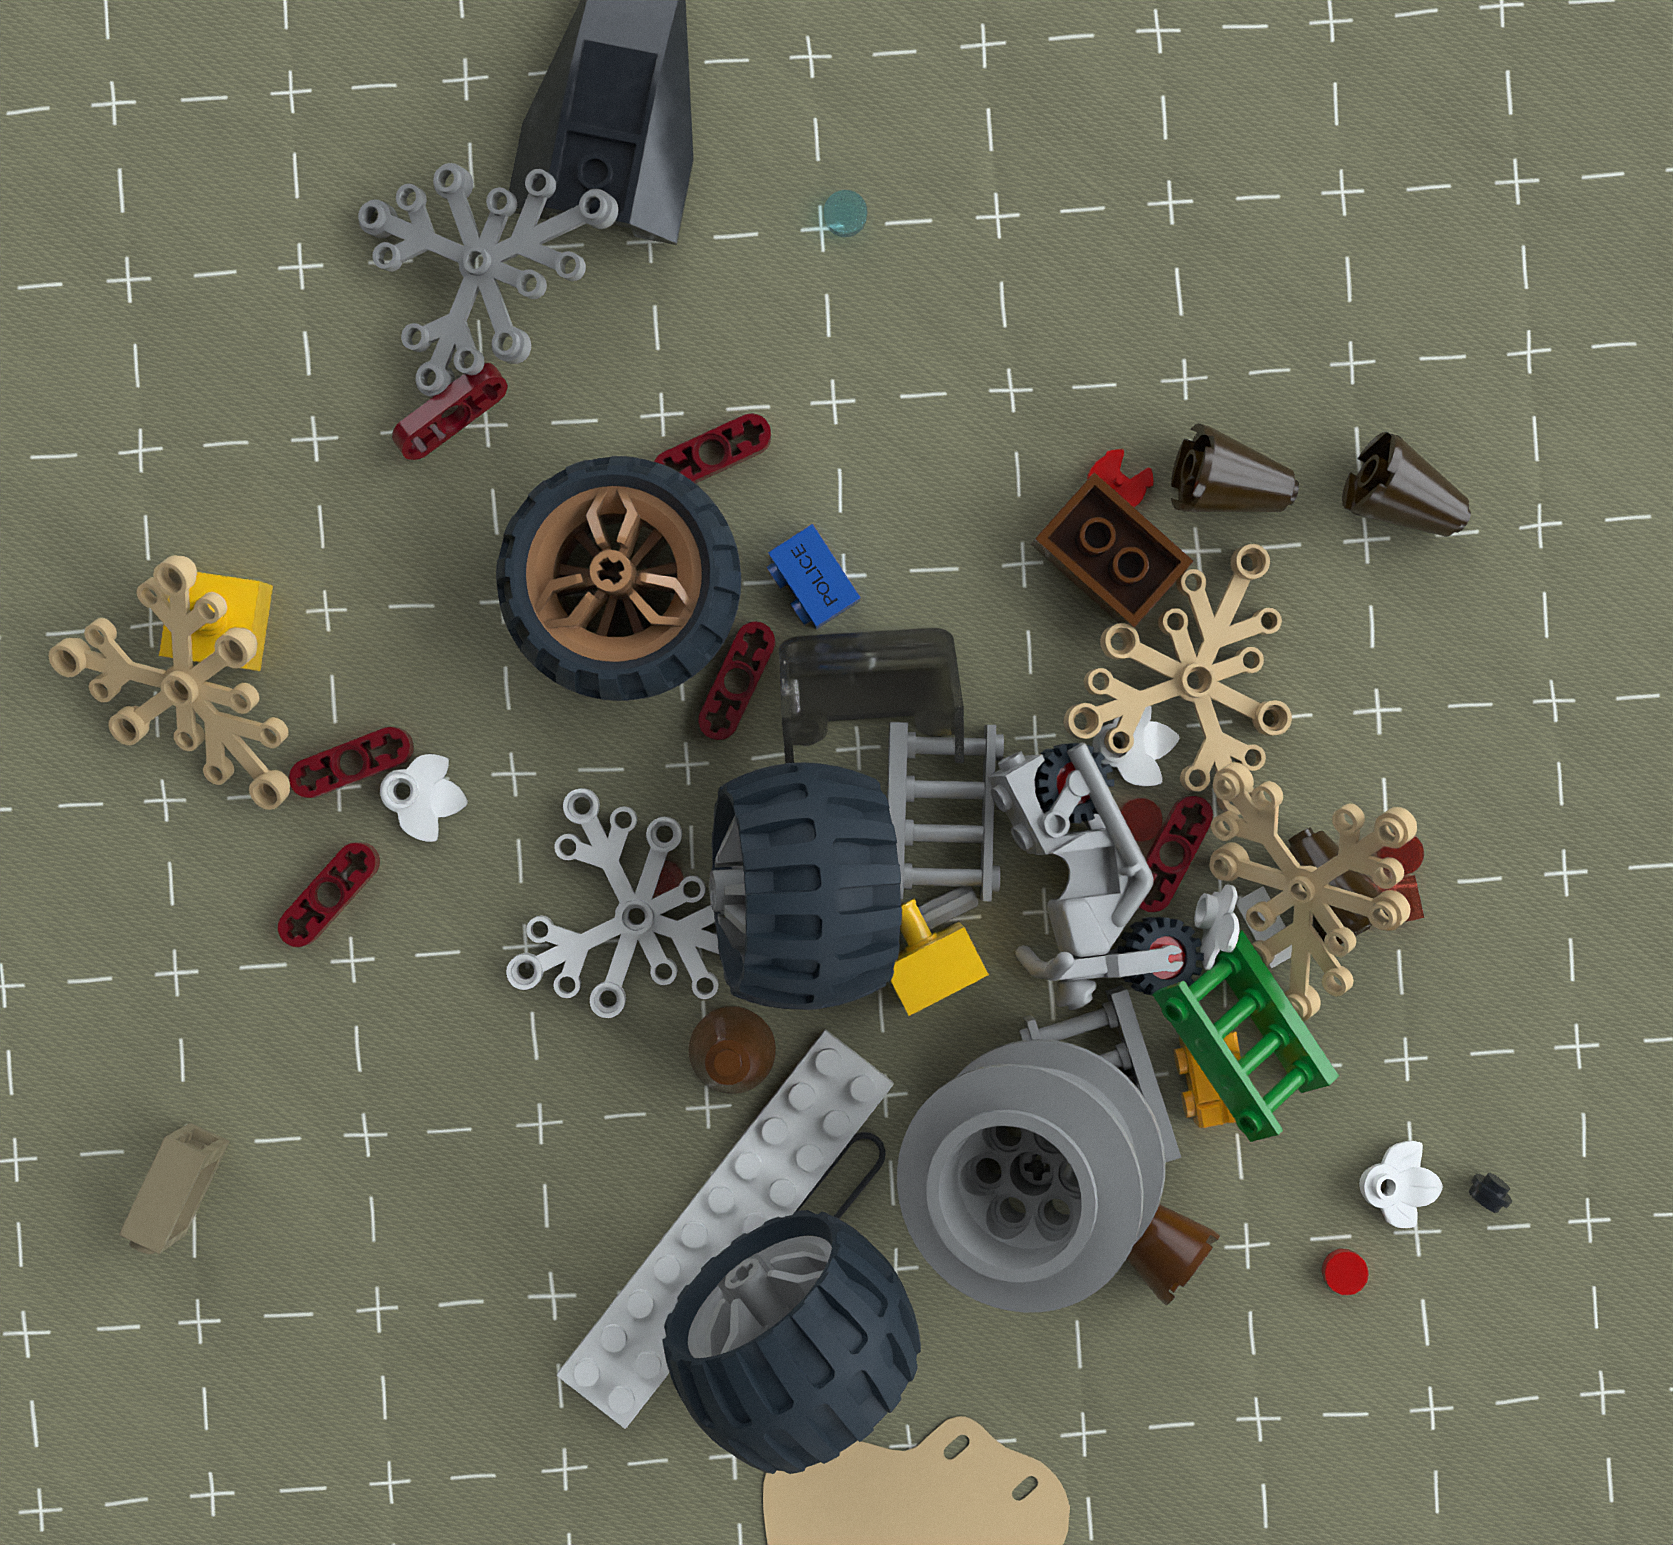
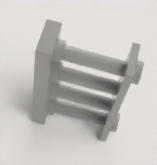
M889 723L887 800L897 838L896 846L901 872V899H903L904 889H912V885L980 887V899L982 901H992V892H999L1000 866L993 865L994 800L991 795V788L993 787L987 778L995 773V760H1003L1004 736L1003 734H996V725L984 726V738L916 737V732H908V723ZM915 754L983 756V782L915 780V776H907V758H915ZM914 798L982 799V826L914 824V820L905 819L906 802H914ZM913 841L981 843V869L912 868V863H904L905 846H913Z
M1121 985L1105 990L1109 1002L1102 1003L1103 1008L1039 1029L1032 1015L1023 1017L1026 1028L1019 1030L1022 1041L1036 1039L1060 1041L1109 1025L1110 1029L1117 1027L1122 1043L1115 1045L1116 1050L1099 1056L1117 1068L1122 1067L1123 1070H1131L1135 1086L1147 1101L1160 1129L1164 1145L1165 1163L1182 1158L1128 989Z

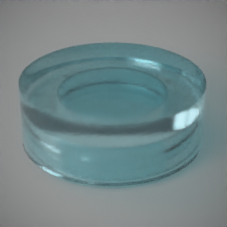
M841 190L832 194L824 206V221L827 228L833 234L840 237H851L858 234L867 221V206L864 199L851 190Z

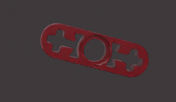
M484 363L483 369L476 375L463 374L448 385L443 392L435 395L401 420L392 432L393 442L406 459L417 460L427 456L497 404L507 392L508 385L506 380L491 363ZM458 405V408L451 415L441 418L446 410Z
M754 413L745 414L662 452L656 457L654 462L665 465L664 463L673 460L675 465H681L688 461L684 452L692 449L693 459L701 472L693 475L692 467L689 466L682 469L679 473L696 484L763 453L771 443V429L766 419ZM747 424H751L754 429L762 428L764 430L759 435V444L752 446L749 440L737 444V449L741 453L736 456H732L730 443L723 435L731 431L733 440L742 437L745 434L744 426ZM708 441H717L725 449L724 458L718 464L708 465L700 458V449Z
M757 621L749 622L738 631L699 714V727L707 737L714 740H725L731 737L737 730L775 649V636L766 624ZM757 630H761L764 632L763 640L768 643V646L765 650L758 648L752 657L753 662H760L757 671H754L744 662L733 661L736 652L745 657L748 651L749 644L744 641L745 635H754ZM736 668L743 669L750 677L748 689L740 694L729 692L724 683L726 674ZM720 691L726 698L733 701H741L742 703L737 711L731 705L729 706L725 717L731 721L729 728H720L717 733H714L710 730L712 723L706 719L709 712L716 714L719 712L723 702L714 699L717 692Z
M385 727L302 759L295 763L290 770V786L301 797L317 798L403 765L411 758L414 751L412 737L401 728ZM389 735L394 740H402L403 746L397 749V758L394 759L392 754L379 755L374 757L379 766L373 767V756L365 746L366 743L371 742V749L376 750L387 745L386 737ZM348 750H356L363 758V767L355 775L346 774L340 766V759ZM330 757V768L338 782L333 783V776H325L316 781L317 788L313 790L311 785H302L301 778L307 775L305 768L309 766L311 771L327 769L329 766L324 760Z
M1185 796L1177 800L1173 805L1145 860L1149 868L1154 864L1159 870L1174 874L1171 882L1163 877L1160 880L1157 890L1162 893L1159 901L1151 899L1148 904L1142 902L1138 908L1147 912H1159L1165 909L1171 902L1213 820L1212 807L1205 799L1198 796ZM1197 804L1200 806L1197 813L1203 818L1200 824L1191 823L1185 834L1194 836L1190 844L1184 837L1170 834L1169 832L1172 826L1177 830H1181L1186 822V817L1181 814L1184 807L1192 808ZM1169 841L1179 843L1184 853L1182 861L1172 867L1166 866L1160 859V849ZM1152 873L1154 880L1158 875L1156 873Z
M365 842L350 843L335 855L280 917L278 933L283 942L292 947H303L319 938L377 873L380 866V857L372 845ZM365 852L367 857L364 860V864L368 868L366 871L362 869L355 870L347 878V880L354 882V886L350 888L347 881L341 876L333 874V871L337 868L339 873H345L353 863L349 857L350 853L356 855ZM324 882H332L340 889V900L333 907L324 906L318 899V889ZM308 901L311 908L325 915V918L321 920L319 915L313 916L305 926L309 932L308 936L300 934L295 937L291 933L295 927L291 920L292 918L296 920L302 919L312 910L304 906V903Z

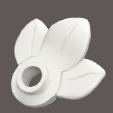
M1151 706L1145 708L1133 734L1134 744L1128 752L1113 754L1107 750L1104 744L1105 734L1108 730L1117 726L1120 717L1115 718L1111 724L1103 726L1099 733L1094 736L1092 747H1094L1093 752H1101L1106 757L1101 761L1103 764L1117 767L1126 782L1138 786H1155L1163 782L1160 768L1155 760L1170 752L1180 739L1179 735L1168 726L1150 721L1152 714ZM1117 732L1113 737H1117L1121 741L1122 748L1125 744V737L1122 733Z
M426 754L417 757L407 769L394 770L387 774L380 786L381 799L387 808L398 813L401 828L408 835L426 842H434L438 839V817L456 814L468 804V800L460 787L452 781L444 779L449 767V759L440 755ZM402 782L410 787V795L406 799H400L396 794V788Z
M1227 884L1221 892H1214L1212 895L1204 893L1196 906L1195 926L1204 930L1200 951L1204 953V961L1202 963L1205 970H1210L1213 967L1215 958L1220 950L1232 952L1238 941L1239 920L1233 912L1238 895L1233 885Z
M1404 1141L1389 1147L1382 1162L1366 1169L1361 1175L1359 1182L1360 1191L1364 1199L1370 1205L1380 1208L1385 1220L1397 1228L1415 1227L1418 1213L1416 1207L1427 1206L1439 1197L1443 1188L1442 1182L1436 1174L1420 1167L1423 1145L1417 1141ZM1386 1180V1188L1382 1193L1381 1184Z

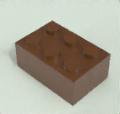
M1096 473L1090 476L1030 544L1118 623L1129 624L1133 628L1136 627L1193 563V560Z

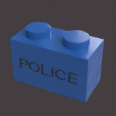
M813 524L768 552L773 563L766 568L780 589L788 585L796 597V600L790 603L803 625L811 621L817 630L860 602L861 597Z

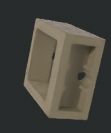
M192 1123L165 1136L119 1235L130 1240L129 1245L132 1248L145 1254H154L155 1252L160 1254L186 1236L230 1141Z

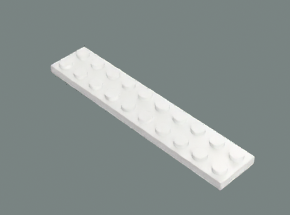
M825 1029L564 1363L557 1376L626 1429L669 1374L662 1339L666 1337L664 1324L668 1314L672 1313L678 1302L677 1297L683 1288L693 1281L700 1273L701 1268L712 1257L720 1254L731 1245L733 1240L742 1234H748L762 1226L764 1222L779 1216L782 1218L793 1215L888 1093L894 1082Z

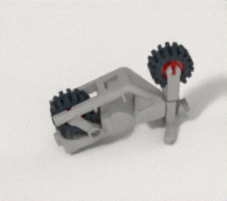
M1085 743L1055 745L1053 748L1045 749L1040 753L1041 755L1024 756L1022 751L1014 753L998 763L1000 770L987 777L993 787L991 788V795L994 802L1001 811L1006 812L1013 826L1011 833L1017 845L1023 851H1026L1027 854H1055L1061 857L1067 864L1069 874L1066 887L1059 898L1051 899L1047 904L1056 943L1061 953L1048 962L1041 961L1030 947L1022 945L1016 949L1015 955L1032 977L1050 981L1060 980L1058 981L1055 1002L1058 1007L1068 1006L1069 1010L1078 1009L1093 999L1091 993L1096 989L1097 985L1094 981L1088 979L1123 977L1125 982L1133 983L1131 988L1152 995L1159 989L1181 981H1185L1189 987L1195 982L1191 976H1200L1203 969L1196 967V960L1204 961V953L1196 952V947L1202 946L1200 938L1192 937L1195 931L1190 926H1183L1184 922L1164 917H1147L1142 919L1143 922L1133 923L1130 926L1133 932H1124L1121 939L1127 941L1126 945L1110 950L1125 925L1151 890L1154 878L1113 798V794H1111L1108 788L1114 787V779H1107L1106 774L1113 771L1111 765L1103 764L1101 761L1106 757L1101 752H1092L1094 747ZM1082 821H1084L1088 829L1085 831L1068 832L1070 823H1081Z

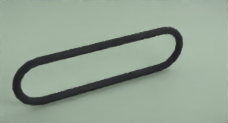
M867 1132L855 1134L796 1211L801 1209L854 1142L859 1139H869L878 1146L879 1159L834 1215V1217L840 1219L885 1161L886 1150L879 1137Z

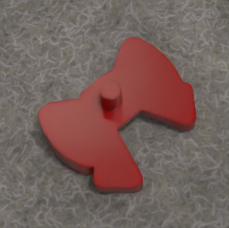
M1115 449L1107 451L1105 456L1100 458L1091 467L1087 480L1093 473H1096L1135 508L1144 498L1147 488H1151L1154 484L1152 469L1148 467L1129 479L1120 471L1124 450Z

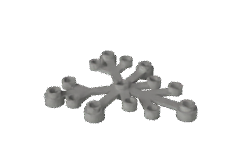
M455 163L444 164L436 170L433 184L435 191L441 197L448 200L463 245L435 234L426 209V194L422 189L413 184L402 185L396 193V202L401 209L408 212L411 223L398 218L395 209L383 201L370 200L362 205L358 213V220L364 232L376 238H387L390 235H395L404 239V241L395 245L388 242L378 244L373 251V261L376 266L393 272L398 270L403 262L429 250L459 264V271L463 276L449 314L424 326L417 323L408 324L402 331L401 340L403 345L416 352L426 351L431 343L438 340L431 360L422 364L416 373V385L421 393L434 397L455 381V375L452 369L448 367L455 349L457 351L454 355V365L458 371L467 375H476L483 369L484 356L476 349L467 324V319L479 289L495 331L491 343L495 356L510 364H519L527 359L531 351V340L527 333L512 325L496 279L517 288L521 295L529 299L542 297L546 291L547 282L543 275L534 270L521 271L503 262L521 255L556 270L559 276L568 281L581 279L586 270V264L582 257L571 251L561 253L542 244L586 223L597 229H605L611 226L618 216V204L611 195L600 189L589 190L581 197L578 206L537 225L547 199L555 192L556 181L548 172L542 169H534L527 175L525 180V186L529 194L512 236L499 242L508 217L513 215L517 209L515 195L501 187L490 191L486 200L490 213L480 236L467 200L473 189L472 176L466 169ZM453 173V183L449 187H445L447 177ZM545 177V187L541 191H536V182L538 179ZM415 192L416 199L412 205L408 206L407 197L410 193ZM506 196V206L498 210L497 202L499 198ZM599 200V210L594 214H590L589 208L593 201ZM377 210L378 218L371 224V216ZM391 250L393 254L392 259L389 263L385 264L384 255L387 251ZM482 254L483 263L479 268L475 269V259L478 255ZM571 259H575L576 267L574 271L566 274V263ZM535 277L537 281L536 287L528 292L526 284L530 278ZM420 330L421 340L418 344L414 345L412 342L413 334ZM511 336L513 340L512 346L504 351L503 342L506 337ZM472 353L474 362L471 367L466 368L464 360L467 355ZM431 371H434L436 374L435 382L428 386V376Z

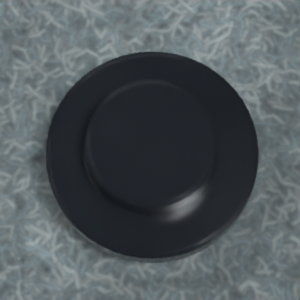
M1488 1173L1486 1176L1475 1174L1471 1179L1473 1185L1469 1189L1470 1195L1491 1212L1498 1213L1502 1207L1508 1208L1512 1203L1511 1197L1507 1194L1510 1191V1187L1492 1173Z

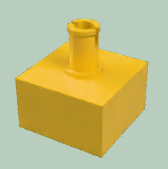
M197 572L196 582L189 589L190 611L194 609L196 601L208 592H215L226 601L227 612L215 623H206L191 634L193 662H201L215 651L216 640L227 630L235 627L246 628L257 639V652L240 669L261 671L273 586L256 580ZM207 604L208 607H209L213 612H215L214 609H213V607H212L211 605ZM163 624L159 656L173 658L172 633Z
M915 898L901 904L902 922L900 931L908 946L899 952L891 979L908 1016L989 975L965 927L958 921L937 933H931L916 905Z

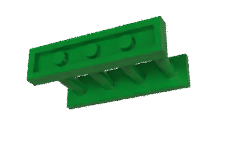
M1240 930L1237 944L1232 952L1220 950L1215 958L1213 967L1207 970L1189 987L1185 981H1181L1157 990L1152 996L1160 1006L1164 1017L1172 1024L1234 1117L1238 1128L1246 1135L1250 1142L1277 1136L1283 1131L1273 1112L1297 1089L1300 1093L1330 1086L1339 1075L1243 930ZM1225 979L1239 1001L1215 1023H1212L1199 1004V1001ZM1250 1016L1263 1038L1237 1061L1223 1039ZM1274 1052L1286 1070L1287 1075L1266 1095L1261 1097L1248 1076Z

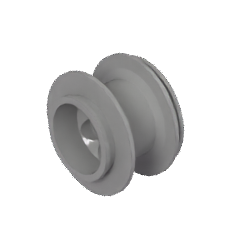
M1043 1039L1017 1041L996 1047L972 1061L954 1079L939 1088L925 1101L909 1124L903 1138L897 1166V1190L902 1216L909 1234L925 1260L944 1280L963 1294L995 1308L1023 1313L1053 1311L1071 1306L1091 1296L1108 1283L1121 1268L1130 1254L1133 1245L1140 1239L1153 1220L1161 1200L1165 1181V1153L1160 1129L1152 1110L1138 1088L1124 1073L1101 1056L1070 1043ZM1005 1126L1019 1127L1022 1132L1021 1137L1011 1135ZM1041 1155V1160H1036V1156ZM986 1158L997 1161L1001 1166L1002 1174L991 1172L986 1165ZM1044 1163H1047L1050 1166L1048 1168H1044ZM1009 1197H1015L1022 1201L1026 1213L1014 1210L1010 1205ZM1053 1199L1064 1201L1070 1209V1214L1066 1215L1058 1212L1052 1203Z

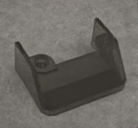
M918 628L808 635L789 638L780 645L781 715L785 764L794 763V745L810 746L825 738L828 733L827 721L914 716L916 728L921 733L930 737L952 735L955 763H964V706L955 643L950 632L940 628Z

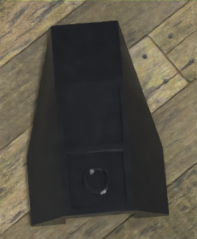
M580 0L522 123L509 191L517 199V209L514 213L521 214L529 194L525 186L527 175L534 169H542L554 177L556 189L554 194L547 199L540 216L541 219L548 220L551 212L561 214L578 206L581 197L587 191L600 189L611 195L618 204V216L612 225L631 228L634 237L677 245L694 162L686 0ZM545 177L538 179L536 182V191H541L545 187ZM595 200L589 208L590 214H594L599 210V200Z

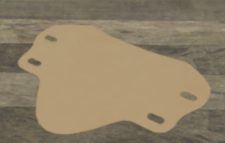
M966 1416L947 1419L919 1445L906 1451L892 1450L857 1441L840 1452V1456L825 1464L820 1462L806 1467L803 1472L788 1474L784 1471H776L774 1474L766 1473L763 1482V1513L768 1545H1063L1069 1527L1070 1505L1066 1492L1056 1475L1041 1461L1006 1448L994 1439L979 1423ZM966 1435L969 1438L968 1446L955 1458L947 1459L944 1456V1449L958 1436ZM1027 1477H1035L1038 1481L1036 1488L1020 1501L1015 1500L1012 1496V1491Z

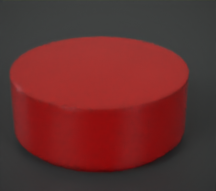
M1350 1249L1332 1251L1327 1255L1322 1264V1276L1325 1283L1338 1294H1356L1364 1288L1368 1281L1369 1271L1366 1262L1361 1256Z

